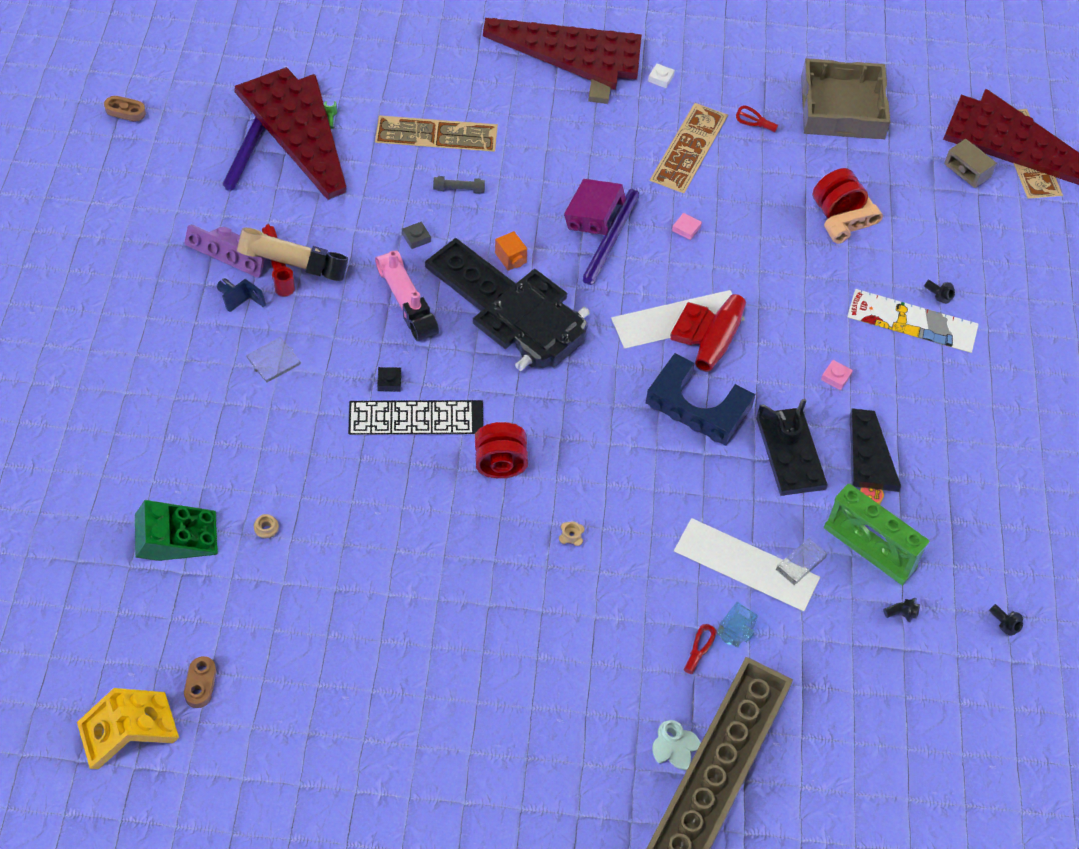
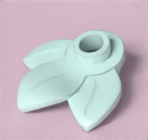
M664 721L659 726L658 738L652 745L653 756L658 763L669 760L674 767L687 770L691 762L690 751L698 750L701 744L700 740L693 732L683 730L681 724L677 721Z

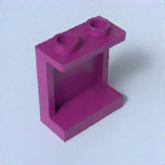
M583 178L564 213L568 229L607 235V221L615 206L623 205L626 200L623 184Z

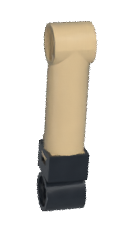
M247 227L242 228L237 246V251L241 254L252 257L260 256L306 269V273L317 276L322 274L324 277L335 281L343 280L349 260L347 256L340 253L328 252V250L316 246L312 248L268 236L259 230Z

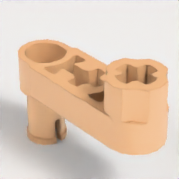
M868 196L867 203L863 208L834 215L825 221L824 227L832 241L840 244L850 237L852 231L879 223L883 218V214Z

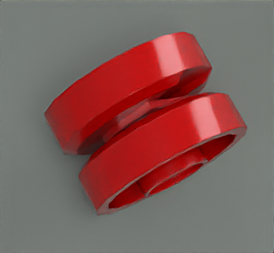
M840 168L825 175L816 184L812 193L814 201L822 208L827 219L834 215L861 209L868 199L866 189L858 182V178L853 171L848 168Z
M495 422L479 428L475 433V461L478 472L486 477L496 479L510 478L524 472L528 467L527 436L525 430L517 424L509 422Z

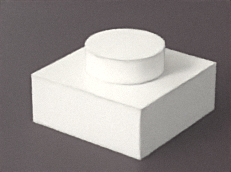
M656 63L649 75L648 82L667 88L674 77L675 70Z

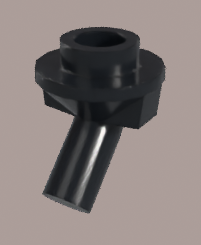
M928 279L924 284L925 288L936 294L935 298L939 302L947 304L955 296L954 286L950 282H945L940 287Z
M917 598L905 599L904 603L900 602L884 608L883 612L887 618L902 612V616L908 622H911L912 618L917 619L920 604L916 603Z
M994 604L989 609L1001 622L999 627L1005 634L1012 636L1021 631L1023 617L1020 613L1012 611L1007 615L997 604Z

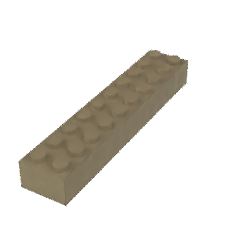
M745 657L646 849L712 848L789 692L793 679Z

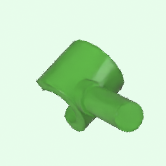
M325 101L324 107L328 116L330 129H333V118L337 114V104L334 101V105L328 106L327 101Z

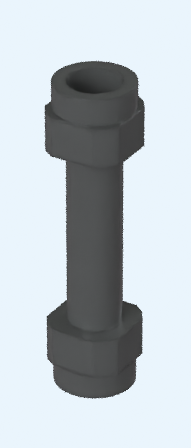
M445 176L434 177L433 190L444 191V188L474 190L473 193L480 194L484 193L485 180L474 178V181L445 180Z

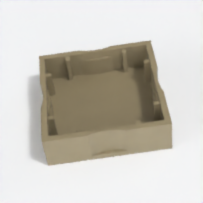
M805 58L801 74L804 134L885 140L890 125L889 101L886 97L887 79L885 64L845 63L834 60Z

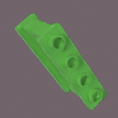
M847 484L835 497L832 511L824 525V529L903 586L916 571L929 540L853 485ZM865 525H868L885 537L886 541L870 531Z

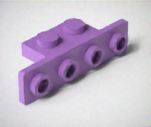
M188 225L184 242L186 246L258 278L262 274L265 258L239 253L237 246L240 235L231 232V229L219 227L208 232L195 225Z

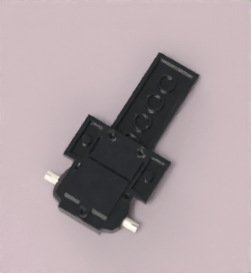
M454 238L425 261V267L481 310L480 313L473 317V324L504 349L508 348L512 343H516V348L520 351L522 357L521 360L515 363L519 371H522L528 365L530 367L544 368L552 366L554 368L584 343L587 325L584 318L590 314L588 308L582 307L577 312L563 304L562 302L567 299V292L534 268L515 283L457 238Z

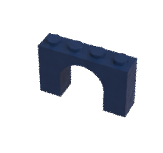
M674 353L649 387L645 403L652 409L659 410L670 416L673 420L680 421L692 430L701 432L713 441L726 446L751 410L756 394L735 384L721 404L712 408L696 407L690 404L681 392L692 377L695 363Z

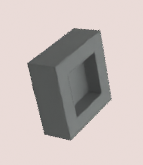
M422 222L402 228V235L411 249L431 242V236Z

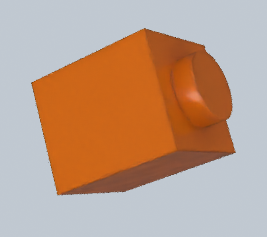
M515 231L495 239V254L507 271L527 263V247Z

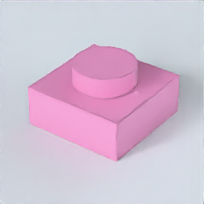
M832 360L823 373L821 380L842 390L852 375L853 370Z

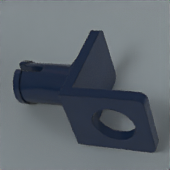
M223 278L217 284V290L223 293V301L226 310L229 312L249 298L262 307L266 306L262 290L247 279H244L236 286L226 278Z

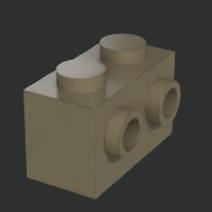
M964 139L949 149L944 164L972 187L976 188L992 177L997 162L970 141Z

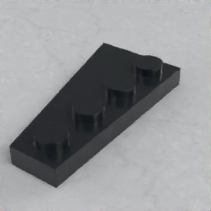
M852 408L850 412L852 485L860 488L899 492L901 484L875 411Z

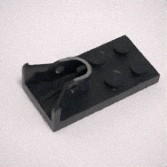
M801 399L797 408L774 411L762 404L758 409L756 420L780 496L826 490L828 485L803 412L806 399Z

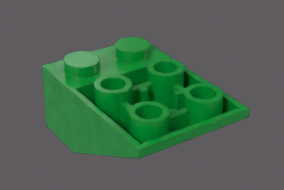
M144 500L135 513V558L163 561L211 556L218 553L216 511Z

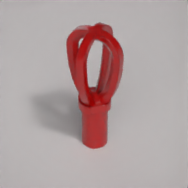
M743 105L737 110L736 119L740 123L764 127L776 132L778 124L766 120L755 109ZM747 109L753 112L758 118L746 114L741 110ZM741 114L757 122L753 123L742 120L739 115Z
M702 624L695 637L693 649L690 652V657L684 667L685 672L693 674L702 655L713 644L717 633L713 626L709 624ZM709 630L711 636L708 642L698 651V643L702 633Z

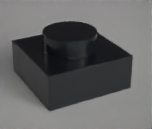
M378 367L377 390L401 392V367Z

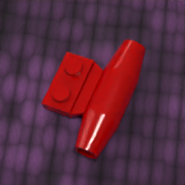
M738 294L730 295L716 314L711 312L708 307L687 302L670 334L671 340L691 346L692 344H700L695 365L702 371H711L726 353L740 326L746 305L745 299Z

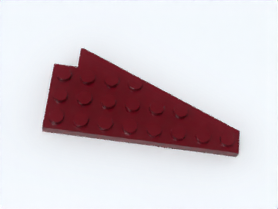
M485 17L483 37L586 79H593L616 90L617 77L637 79L642 34Z
M285 67L235 85L234 92L328 200L346 192V183L315 74L298 80Z
M985 89L981 101L961 94L943 140L958 144L967 139L987 155L1079 185L1078 151L1034 122L1033 118L1024 115L988 89Z

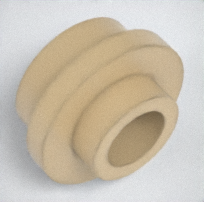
M269 514L259 516L254 523V531L261 538L273 537L279 529L278 521ZM265 526H270L268 529H262Z

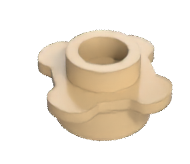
M573 521L565 522L561 525L562 535L559 536L560 543H571L575 546H580L583 543L581 538L585 530L583 525Z

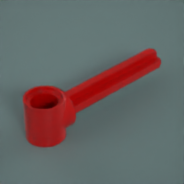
M266 224L262 228V233L277 238L274 226ZM271 260L274 270L272 272V279L276 294L279 296L293 294L295 285L292 269L286 267L285 263Z

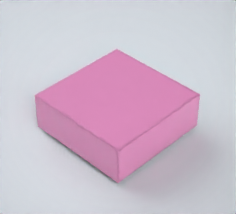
M683 213L673 225L672 231L691 240L700 229L702 222Z

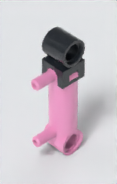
M397 250L390 251L375 257L378 272L382 278H385L403 311V319L411 330L414 339L419 341L439 334L437 321L434 315L430 313V308L424 297H420V293L417 292L408 276L399 252Z

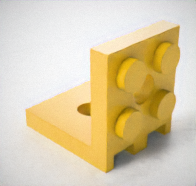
M113 688L77 721L90 769L101 768L130 741L174 743L179 738L165 692Z

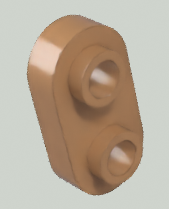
M110 96L104 101L105 111L110 116L129 121H139L146 115L145 106L141 101L121 96Z
M197 657L189 666L184 697L186 703L192 708H202L211 700L217 670L214 661L209 657ZM200 666H206L205 670H198ZM197 689L202 690L199 694H193Z

